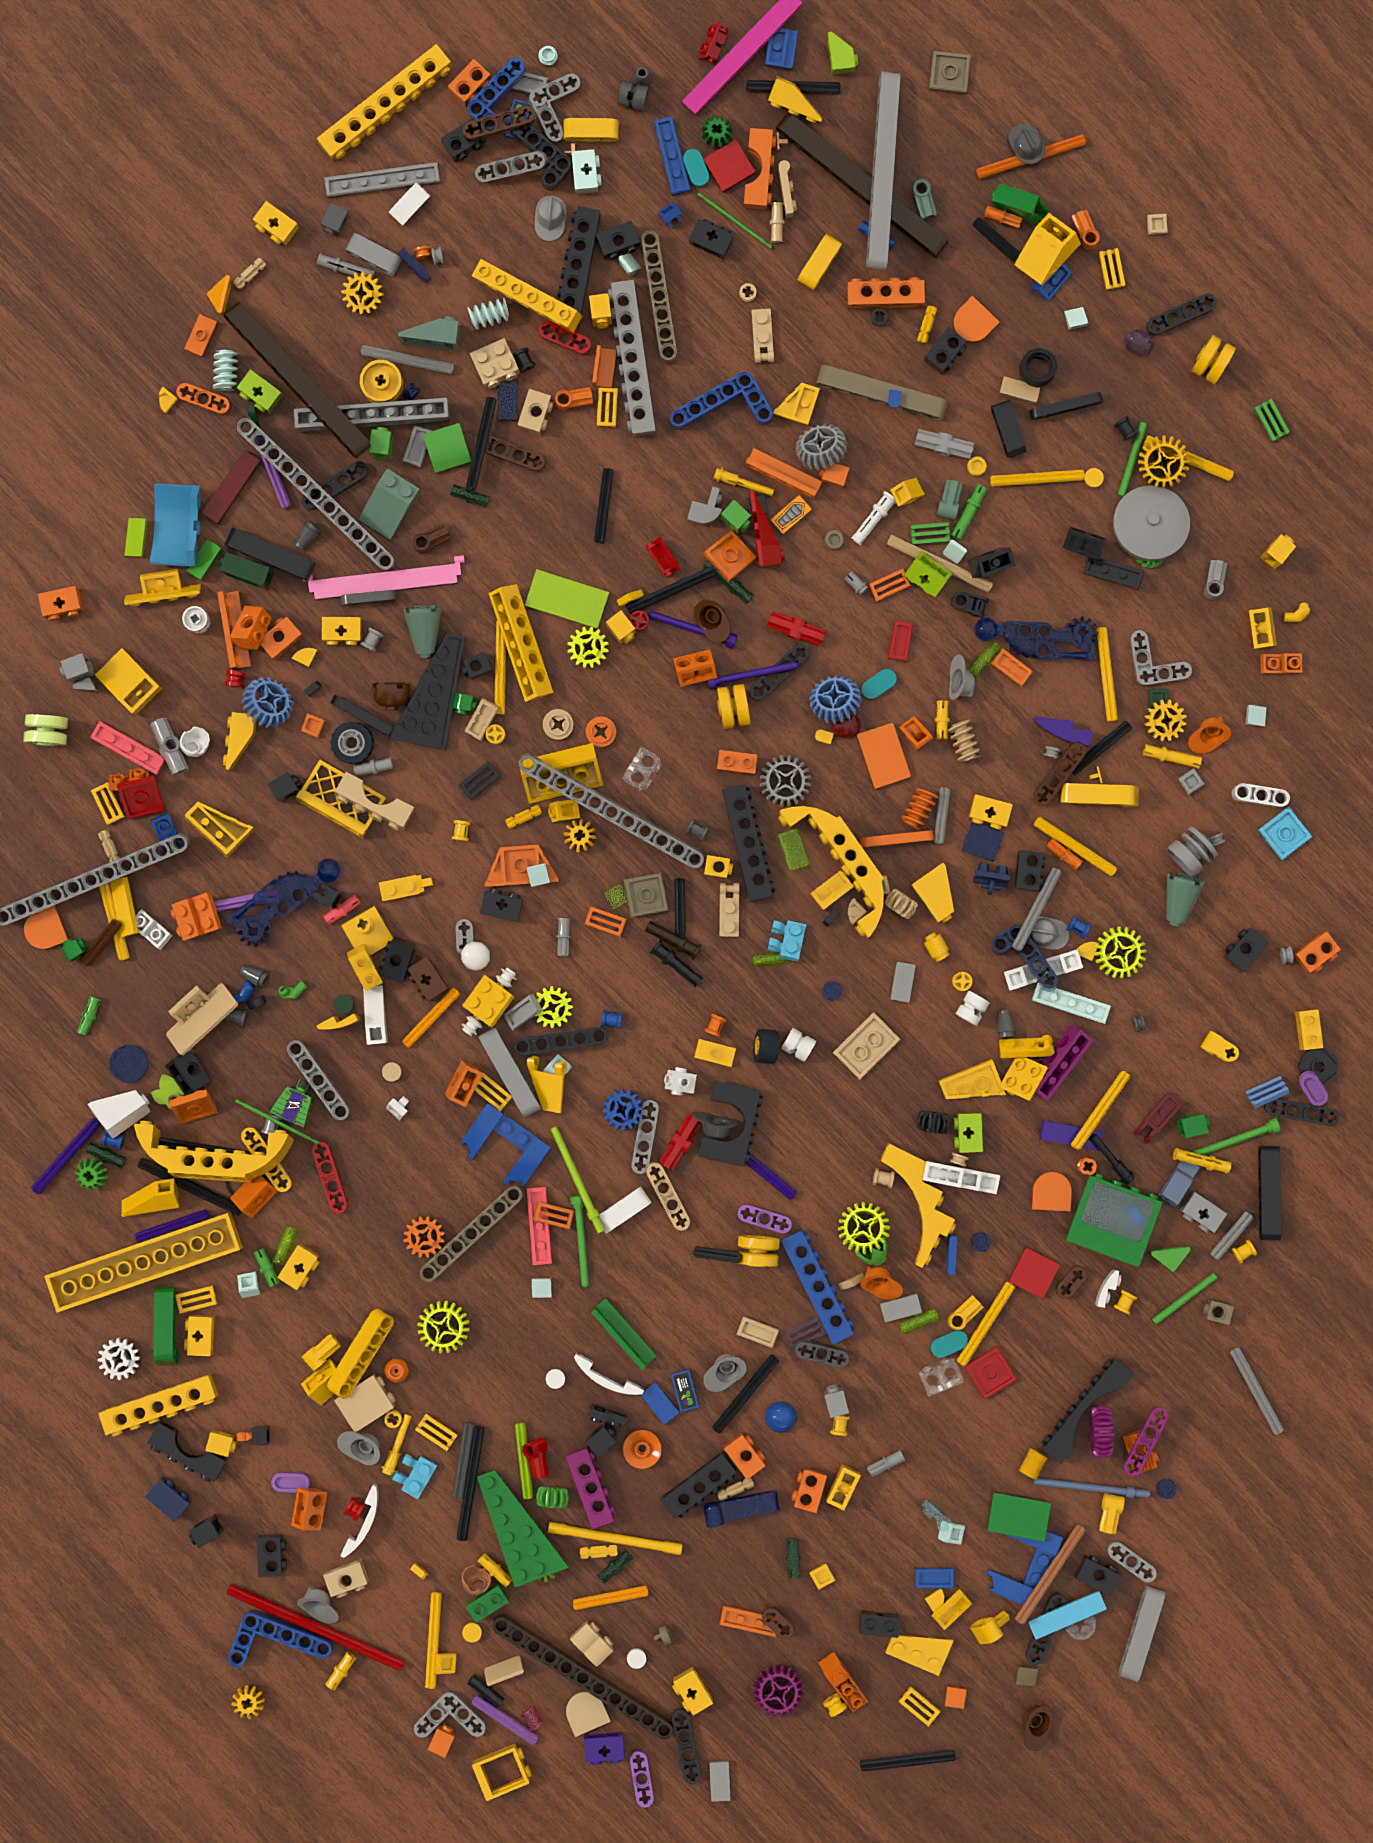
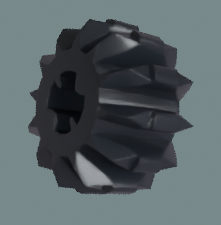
M922 1110L917 1116L916 1122L919 1130L929 1133H947L949 1117L946 1114Z

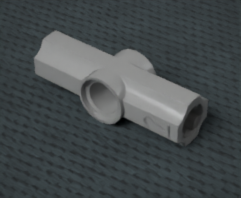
M918 429L914 446L933 450L934 453L939 455H953L970 460L974 443L957 439L947 433L937 434Z
M160 718L152 722L150 726L160 746L159 752L165 758L172 776H179L187 772L189 768L179 748L180 742L174 736L167 718ZM166 744L171 745L173 749H168Z

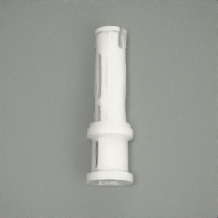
M886 491L883 492V497L877 504L873 505L871 514L851 537L857 544L862 545L880 519L886 517L889 509L893 504H896L891 494Z

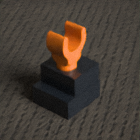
M270 1425L255 1426L251 1428L252 1432L236 1433L237 1441L252 1440V1445L267 1446L270 1443Z

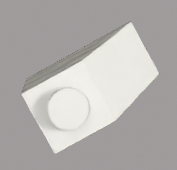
M136 1090L96 1100L88 1104L92 1113L112 1139L151 1112L147 1106L150 1104L144 1094L140 1096Z

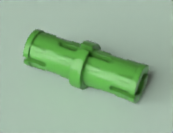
M93 996L89 997L85 1011H82V1019L76 1032L86 1036L89 1035L93 1021L97 1018L96 1013L102 1001L101 999Z
M265 1248L259 1250L262 1257L258 1251L253 1254L261 1269L259 1270L263 1272L270 1288L274 1286L271 1278H273L275 1284L281 1281L277 1278L278 1276L273 1268L274 1264L270 1262Z

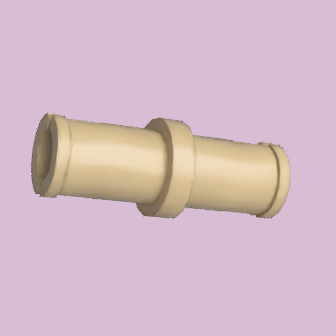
M774 202L771 203V242L782 243L783 225H785L783 220L784 204Z

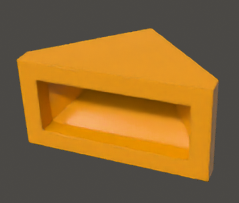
M229 275L222 278L206 293L222 317H224L223 313L226 311L233 281Z

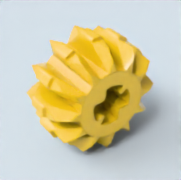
M580 819L579 826H577L574 820L572 821L574 828L569 825L566 826L571 832H564V836H570L569 839L565 840V843L573 842L569 847L571 850L577 845V852H580V846H583V849L587 851L586 843L590 846L594 845L589 839H596L595 835H590L595 829L587 830L590 826L589 822L583 827L582 819ZM579 831H583L582 834H585V838H581V841H577L578 838H575V834H578Z
M245 1685L244 1690L240 1687L237 1690L238 1694L234 1693L233 1695L235 1701L231 1704L232 1706H238L234 1712L238 1713L241 1711V1718L245 1714H247L248 1719L252 1718V1714L258 1716V1710H263L264 1708L261 1703L265 1701V1698L260 1697L262 1691L255 1692L256 1686H253L250 1690L249 1685ZM247 1698L251 1700L250 1705L245 1704Z

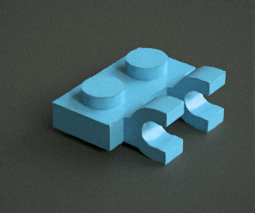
M788 920L787 925H784L779 921H774L771 933L784 935L782 943L777 939L770 938L767 950L780 952L779 958L798 962L806 924Z
M406 1453L402 1463L413 1467L409 1476H406L396 1470L392 1480L403 1484L401 1490L418 1499L435 1471L437 1464L421 1455L417 1460Z

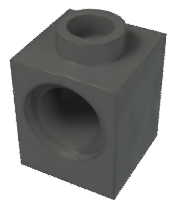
M330 203L321 221V226L324 228L323 231L331 236H334V234L340 236L350 216L348 211Z

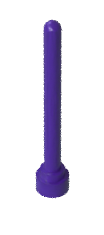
M653 611L648 613L650 619L706 636L700 626ZM730 632L729 637L723 641V644L727 648L734 649L738 635Z
M794 661L720 677L717 675V678L707 680L710 690H714L724 683L797 669L799 664Z

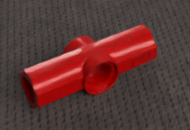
M772 611L767 624L768 628L782 632L787 637L799 641L804 640L816 646H821L826 630L807 624L808 622L802 619L790 618Z
M688 1114L679 1130H676L670 1140L669 1146L659 1163L673 1171L682 1155L690 1147L693 1137L702 1122Z

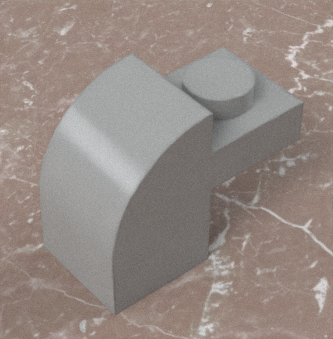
M712 486L707 505L692 501L687 522L706 526L717 521L722 513V509L715 507L716 505L719 506L721 502L720 488Z

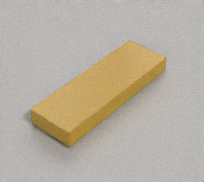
M128 877L111 881L110 887L116 917L122 924L119 929L120 937L125 938L139 933Z

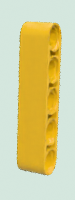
M374 1309L369 1314L327 1384L329 1391L341 1399H346L351 1395L394 1324V1320L390 1315L380 1309Z

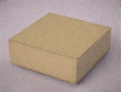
M1167 214L1146 216L1148 235L1168 233Z

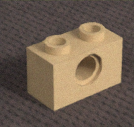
M529 389L518 422L519 429L541 435V431L546 430L548 424L546 416L547 413H551L554 402L551 401V395ZM538 408L542 413L540 416L534 417L531 415L532 410Z
M362 1559L326 1571L323 1575L330 1596H336L337 1598L347 1595V1591L352 1589L355 1591L366 1588L365 1585L369 1582ZM342 1576H350L352 1583L345 1584L342 1581Z

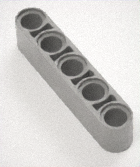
M496 1027L478 1036L523 1117L526 1118L540 1110V1104Z
M291 1041L287 1046L289 1056L329 1112L337 1120L348 1118L351 1113L350 1106L303 1041ZM295 1043L301 1046L299 1054H294L292 1051V1046ZM306 1059L311 1060L313 1063L310 1070L305 1069L303 1066V1062ZM316 1075H321L324 1079L323 1084L320 1086L314 1082ZM328 1090L333 1091L335 1094L333 1101H328L325 1097ZM339 1106H343L346 1109V1114L343 1117L339 1116L336 1112Z
M1145 1586L1120 1664L1119 1677L1135 1682L1139 1681L1162 1609L1165 1591Z

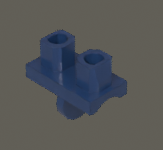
M980 862L978 869L975 871L973 882L981 883V888L988 889L987 895H992L993 890L1000 891V887L1008 886L1010 875H1008L1007 866L999 865L996 868V873L989 872L990 865L988 863Z

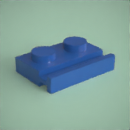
M780 28L768 41L766 67L792 70L798 30L791 31Z

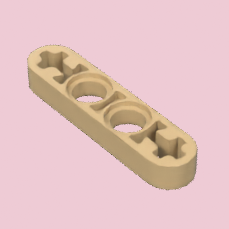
M657 1162L649 1163L645 1170L646 1175L672 1225L677 1230H686L690 1225V1219L663 1167ZM653 1166L660 1169L657 1171L660 1178L664 1176L663 1179H659L656 1183L653 1182L657 1180L656 1176L650 1174L652 1171L651 1167ZM667 1183L669 1186L668 1191L660 1193L658 1191L659 1184ZM671 1199L677 1201V1207L674 1210L667 1208V1203ZM680 1209L682 1210V1212H679L680 1217L686 1219L683 1226L680 1224L676 1225L678 1222L676 1215L671 1216V1214L677 1213Z

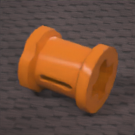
M711 1014V1021L704 1031L720 1038V1031L727 1020Z
M1083 1157L1078 1161L1077 1168L1081 1173L1092 1175L1096 1171L1097 1164L1093 1159ZM1084 1162L1091 1163L1089 1171L1083 1170L1085 1167Z

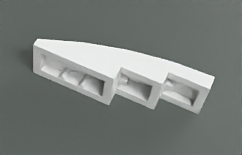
M926 1161L923 1180L997 1194L1000 1175Z

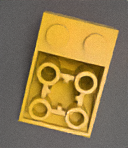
M1048 213L1035 227L1014 265L1042 286L1081 245L1077 233Z
M123 648L95 674L106 688L135 716L163 689Z

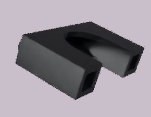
M715 1080L711 1101L737 1108L743 1116L744 1129L738 1138L728 1142L702 1137L698 1157L743 1167L744 1163L748 1164L750 1152H747L748 1144L752 1145L754 1133H751L753 1125H757L759 1117L755 1113L757 1107H761L763 1096H760L759 1090Z

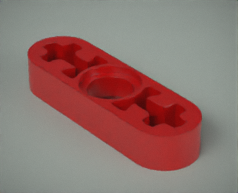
M545 321L539 326L540 337L548 342L580 355H585L591 350L590 340L581 334L572 333L549 321ZM549 326L550 330L554 333H556V329H558L559 331L556 334V340L553 339L554 335L551 333L544 335V331L542 329H546ZM563 333L569 334L570 341L562 343L559 340L560 335ZM574 337H577L575 340L578 343L585 341L588 347L580 350L579 345L575 343L574 347H571Z

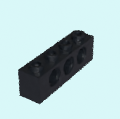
M720 1452L663 1495L661 1502L674 1519L677 1517L682 1518L689 1512L688 1508L692 1505L696 1507L704 1501L703 1497L708 1493L712 1495L720 1489L719 1485L724 1481L727 1484L733 1480L736 1469L725 1454ZM711 1471H719L720 1477L716 1480L711 1479L709 1476ZM697 1482H702L705 1488L702 1491H697L694 1485ZM687 1494L690 1499L688 1502L682 1503L679 1501V1496Z

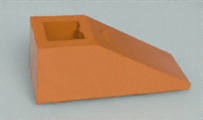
M835 1652L818 1662L826 1678L852 1712H855L869 1702Z

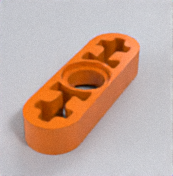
M182 383L177 387V396L184 402L219 415H225L230 411V402L223 396L188 383ZM188 388L190 393L195 394L194 401H192L193 397L190 395L183 397L181 391ZM207 394L209 401L206 404H200L198 401L200 395ZM213 397H215L214 401L217 403L224 401L226 408L219 410L217 405L212 404Z

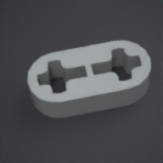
M467 919L459 920L455 928L456 948L460 954L463 950L460 949V945L464 943L463 938H467V944L474 942L473 924ZM463 922L470 926V929L466 930V936H463V930H459V926H462Z

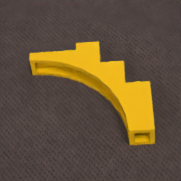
M888 1143L880 1161L893 1168L904 1178L919 1206L922 1219V1237L920 1249L914 1263L923 1268L924 1264L928 1265L932 1255L930 1252L932 1248H936L941 1239L938 1237L939 1234L947 1237L948 1233H953L956 1226L954 1223L955 1219L935 1209L936 1206L939 1207L944 1196H942L943 1192L923 1182L926 1161Z

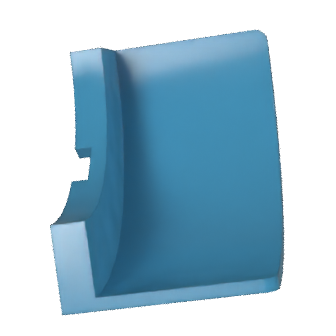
M156 483L154 485V536L150 564L195 567L199 549L197 546V536H200L201 521H198V511L201 509L200 486Z

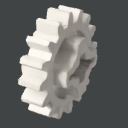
M120 1337L116 1339V1342L113 1339L109 1340L110 1345L106 1343L103 1345L105 1351H99L102 1357L98 1361L103 1363L99 1368H105L104 1375L110 1373V1379L117 1376L118 1380H121L123 1375L125 1378L130 1377L129 1372L132 1374L136 1372L133 1367H139L140 1365L136 1362V1360L141 1359V1356H136L139 1349H133L135 1343L133 1342L129 1345L127 1338L123 1342H121ZM119 1346L116 1352L109 1351L111 1348ZM127 1350L130 1352L131 1358L128 1356ZM118 1355H121V1359L123 1360L120 1363H118V1359L115 1358ZM121 1366L129 1367L125 1371H119Z

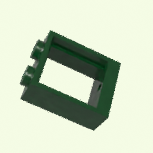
M228 552L225 553V556H221L218 563L219 570L224 575L268 591L274 572L269 567Z

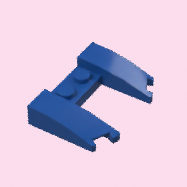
M488 1103L461 1141V1144L466 1143L471 1152L468 1157L472 1160L494 1130L524 1151L503 1182L509 1184L510 1180L522 1182L521 1186H524L551 1146Z
M1047 1530L1045 1542L1006 1535L1036 1549L1023 1582L988 1569L987 1575L992 1576L993 1588L989 1587V1591L1024 1605L1058 1553L1063 1537L1057 1533Z

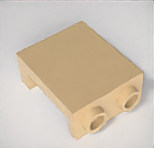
M374 1373L358 1384L348 1398L341 1399L337 1397L334 1400L354 1432L364 1428L396 1406L394 1403L396 1399L391 1392L387 1393L384 1388L386 1384L380 1375L377 1376Z

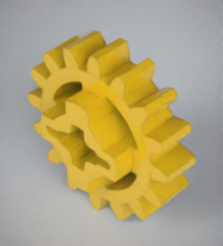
M362 272L361 276L358 273H354V279L349 276V283H343L347 287L346 290L341 291V293L346 294L343 301L348 300L347 308L353 306L352 312H356L359 309L360 314H364L366 309L367 313H371V307L377 309L376 303H382L379 296H383L384 293L379 292V289L383 286L377 285L379 279L373 280V274H369L366 277L365 272ZM359 281L358 286L354 289H351L353 284ZM368 282L372 284L374 290L368 286ZM362 289L367 293L363 296V298L362 295L359 294V291H361ZM351 296H354L356 298L357 304L353 301ZM374 297L373 301L366 306L367 300Z
M1160 700V705L1153 703L1154 708L1147 709L1150 715L1144 716L1148 719V722L1144 723V725L1150 726L1147 732H1154L1153 738L1159 735L1160 741H1163L1165 737L1168 741H1171L1172 735L1178 738L1177 732H1184L1181 726L1187 723L1183 722L1182 719L1187 716L1181 715L1184 709H1177V702L1171 705V700H1167L1166 704L1163 700ZM1167 707L1174 710L1176 714H1170ZM1159 710L1158 716L1153 719L1155 713ZM1164 715L1170 718V721H1167V725L1161 722L1164 719ZM1178 722L1175 729L1172 730L1173 724ZM1154 726L1162 727L1164 733L1159 732Z

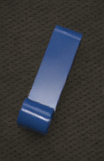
M520 58L509 60L469 102L467 108L471 118L476 120L494 115L492 109L524 77L526 68ZM513 67H520V70H514ZM507 79L508 83L505 86H500L499 81ZM488 93L495 94L492 100L485 98ZM476 106L482 108L481 112L478 114H474L472 112L473 108ZM485 124V129L488 131H491L495 128V125L492 127H487Z

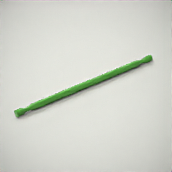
M700 192L697 196L704 199L705 202L772 249L773 246L771 244H768L764 239L711 200L705 198Z
M238 1099L235 1100V1103L243 1105V1107L257 1113L258 1115L284 1127L285 1129L307 1140L312 1141L316 1145L318 1144L319 1141L310 1138L302 1132L278 1121L277 1119L251 1107L246 1103H242Z

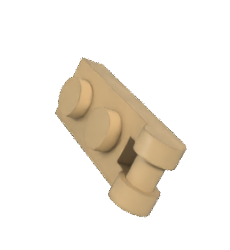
M783 160L779 163L778 168L785 218H792L793 211H797L795 199H791V192H794L792 181L788 180L790 164L788 161Z
M771 309L752 310L755 363H761V361L774 362ZM767 348V353H760V349Z
M720 883V937H739V883H733V885ZM726 892H733V898H726Z

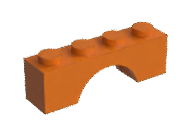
M750 128L748 152L756 156L760 161L762 171L755 181L745 185L744 209L766 210L767 204L771 205L772 193H768V185L772 186L773 174H769L770 167H774L775 155H771V148H775L776 136H772L773 130Z

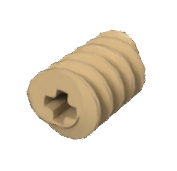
M970 719L953 724L948 729L949 733H955L950 737L951 740H957L953 747H959L955 754L962 755L957 759L958 762H965L980 757L976 755L980 749L973 748L977 741H971L975 734L968 733L973 727L966 726Z

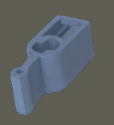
M1180 1161L1160 1191L1159 1198L1172 1207L1177 1206L1191 1185L1193 1177L1200 1166Z

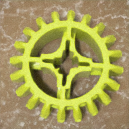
M1117 927L1116 933L1113 928H1110V935L1107 932H1103L1105 940L1099 937L1097 940L1102 944L1095 945V948L1100 949V952H1094L1095 956L1100 955V959L1095 960V962L1103 963L1099 969L1102 970L1106 967V975L1113 971V978L1117 976V972L1120 979L1124 978V972L1127 977H1131L1130 970L1133 973H1137L1138 971L1135 966L1140 968L1143 966L1138 961L1146 960L1145 957L1140 956L1141 953H1146L1145 949L1140 950V947L1144 946L1145 943L1141 942L1138 944L1137 942L1141 939V936L1138 935L1134 938L1135 931L1132 930L1128 934L1129 929L1127 927L1124 928L1123 933L1121 927ZM1118 936L1127 938L1133 945L1123 946L1118 940ZM1112 939L1113 950L1105 955L1106 946ZM1118 947L1120 950L1129 949L1125 951L1124 954H1122L1124 955L1122 958L1121 956L1117 955L1112 956L1113 954H1116V951H1118ZM1135 950L1134 960L1128 966L1127 955ZM1117 959L1122 964L1123 969L1113 967L1109 964L1108 960Z
M862 1202V1208H858L856 1203L854 1204V1211L851 1207L847 1208L850 1213L849 1215L845 1212L842 1213L846 1220L839 1219V1223L844 1226L838 1227V1231H844L839 1237L840 1239L846 1238L843 1241V1245L850 1243L848 1250L851 1251L855 1246L856 1254L859 1253L860 1249H863V1255H866V1249L868 1248L871 1254L874 1246L878 1250L881 1249L878 1243L883 1244L885 1242L881 1238L882 1236H885V1238L889 1237V1234L884 1231L890 1230V1226L884 1225L889 1222L888 1218L882 1219L885 1216V1212L878 1214L880 1207L877 1206L872 1210V1203L869 1204L868 1208H865V1202ZM869 1214L874 1218L862 1220L858 1215ZM853 1219L857 1228L849 1235L848 1225ZM879 1222L880 1232L875 1238L871 1229ZM860 1223L863 1226L869 1225V1227H867L868 1233L864 1230L861 1232L859 1231L861 1229ZM863 1236L866 1237L870 1242L859 1243L856 1242L854 1239Z
M437 1301V1308L430 1304L431 1311L426 1308L423 1310L427 1316L420 1315L419 1317L424 1322H418L417 1326L423 1327V1329L418 1330V1334H425L420 1340H428L425 1344L426 1347L433 1344L432 1351L439 1347V1353H442L443 1347H445L446 1352L449 1353L450 1346L457 1350L456 1342L462 1346L463 1341L460 1338L467 1339L468 1337L463 1331L468 1332L470 1328L464 1327V1325L469 1324V1320L463 1321L462 1319L467 1314H459L462 1310L461 1307L454 1310L455 1303L448 1307V1301H445L442 1307L441 1302ZM437 1312H447L442 1320L430 1318ZM452 1315L455 1316L459 1323V1330L450 1324ZM446 1319H448L446 1322V1327H448L449 1330L445 1329L441 1333V1335H439L441 1332V1327H439V1324L442 1325L443 1322H445ZM428 1323L437 1330L435 1339L429 1333ZM445 1334L457 1336L452 1341L440 1342Z

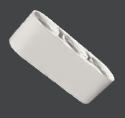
M1245 783L1239 784L1232 789V797L1238 802L1280 808L1287 805L1290 800L1289 793L1283 789ZM1239 787L1244 788L1246 791L1244 798L1237 794ZM1259 790L1265 794L1263 801L1258 800L1256 797ZM1278 793L1284 797L1282 804L1277 803L1275 800Z
M642 1187L637 1188L600 1214L599 1219L605 1233L610 1232L652 1203Z

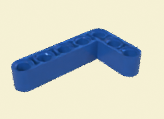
M741 372L674 410L670 415V424L674 429L681 430L740 396L743 397L755 420L760 425H767L771 422L772 409L753 376L749 372ZM742 378H747L750 384L742 386L739 381ZM726 387H730L734 392L728 396L723 393V390ZM753 394L758 395L760 398L756 403L749 400V397ZM708 397H715L717 402L714 405H709L706 400ZM697 406L700 408V412L692 414L690 408ZM761 411H766L769 417L761 419L758 414ZM679 415L683 417L684 421L681 424H676L673 418Z
M249 1610L241 1621L228 1655V1662L233 1667L242 1666L249 1655L256 1634L319 1658L328 1657L334 1645L331 1640L257 1610ZM247 1617H255L256 1624L248 1623ZM265 1624H273L274 1631H268L265 1628ZM290 1630L293 1636L286 1638L283 1635V1631ZM246 1634L249 1637V1642H242L240 1635ZM308 1637L311 1643L304 1645L301 1642V1638ZM322 1643L326 1644L329 1650L323 1652L319 1649V1645ZM238 1652L242 1655L243 1659L237 1661L233 1654Z

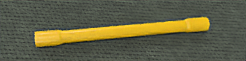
M549 1522L548 1533L568 1535L646 1548L675 1555H681L682 1551L681 1543L568 1526L567 1524Z

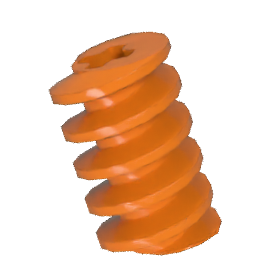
M917 788L916 792L919 796H912L915 802L908 803L912 809H905L908 816L902 815L901 819L908 826L921 831L918 825L925 824L921 819H928L925 811L932 812L929 804L935 805L936 803L932 798L939 799V797L925 789Z

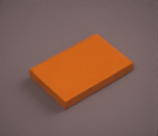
M893 723L857 734L874 789L911 777Z

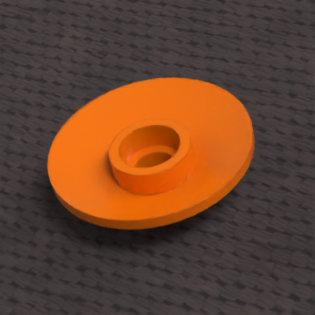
M637 1430L625 1439L623 1454L631 1466L646 1469L653 1466L659 1460L661 1443L652 1432ZM640 1445H644L646 1447V1450L644 1452H641L639 1450Z

